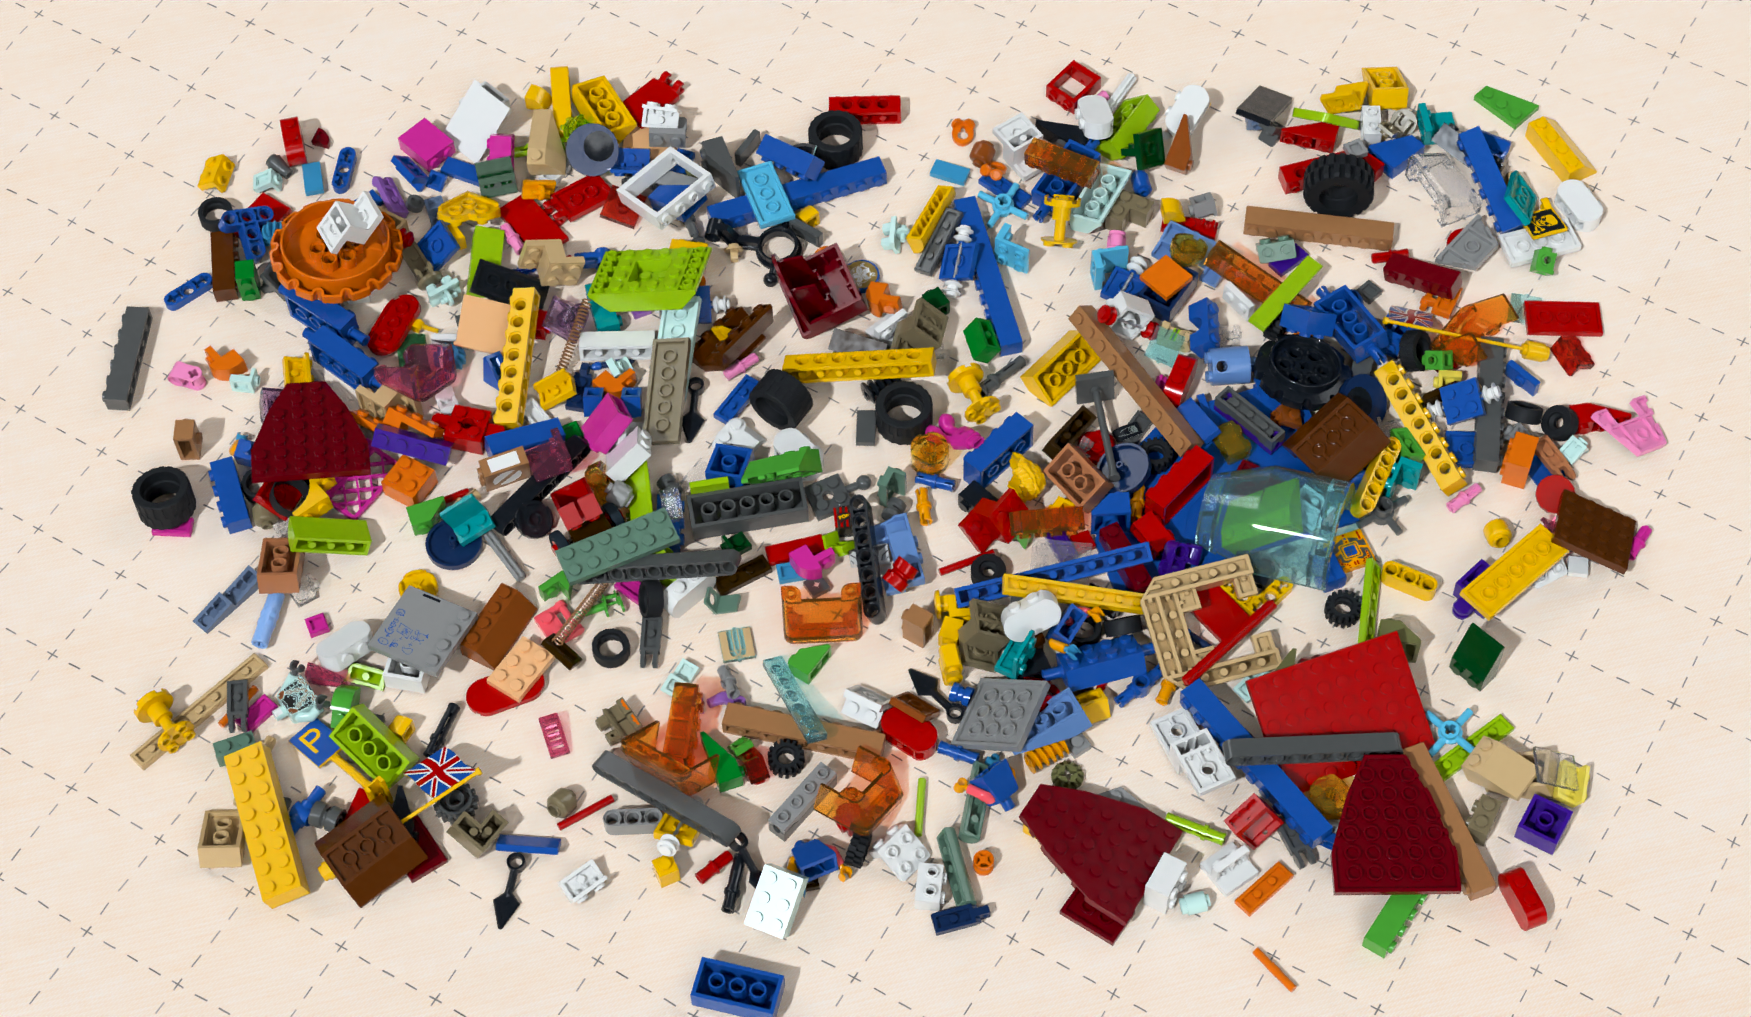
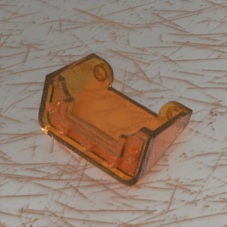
M861 582L844 585L841 590V597L801 599V592L797 587L781 586L783 634L786 642L790 644L857 641L862 637Z

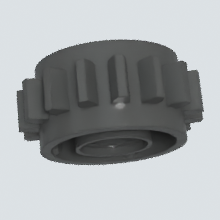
M467 783L435 802L433 807L438 818L442 817L444 823L448 821L452 825L464 811L470 816H475L474 810L479 808L477 803L479 799L475 789H471ZM460 801L459 804L452 805L454 802Z

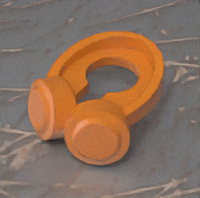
M960 118L953 120L951 126L953 128L952 138L954 143L962 147L969 145L974 136V121L971 119L963 121ZM962 128H964L965 133L968 134V137L965 139H960L958 137V134L961 132Z
M992 161L990 165L989 163L983 164L980 168V173L983 176H990L992 180L998 181L1006 173L1007 167L1000 162Z

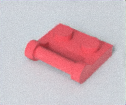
M563 599L534 617V621L546 638L553 633L557 634L563 626L556 616L558 613L561 612L566 620L572 615ZM581 624L577 625L575 630L565 640V643L581 635L585 630Z

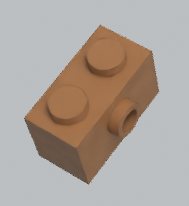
M175 420L173 441L180 459L200 460L203 437L202 432H199L195 420Z
M913 603L909 609L904 610L901 616L903 638L924 648L934 634L933 614Z

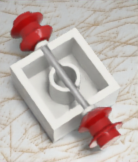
M1120 291L1107 305H1103L1097 312L1098 321L1109 325L1118 337L1130 341L1139 333L1143 338H1148L1149 340H1155L1158 337L1160 326L1157 322L1151 321L1155 316L1149 301Z

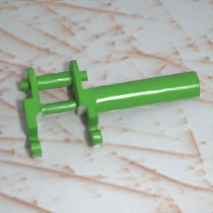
M614 590V594L608 596L602 594L601 601L603 602L591 607L585 617L603 610L606 616L609 617L608 606L616 603L625 612L619 593H616ZM612 598H615V599H616V601H613V602H610V603H607V602H606V600H609V599H612Z

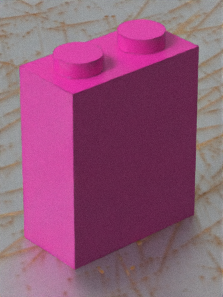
M423 118L398 137L400 149L427 172L437 168L456 152L453 140L426 118Z
M607 393L582 425L581 429L585 434V439L590 444L589 447L596 453L601 452L606 455L633 419L623 400Z

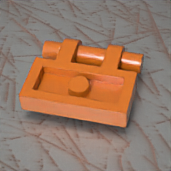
M1463 288L1459 289L1453 300L1439 296L1435 299L1432 298L1433 294L1426 293L1420 300L1419 309L1426 311L1427 307H1433L1432 314L1449 319Z

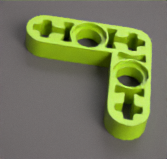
M1294 108L1292 117L1324 122L1358 130L1360 124L1358 120L1307 109Z

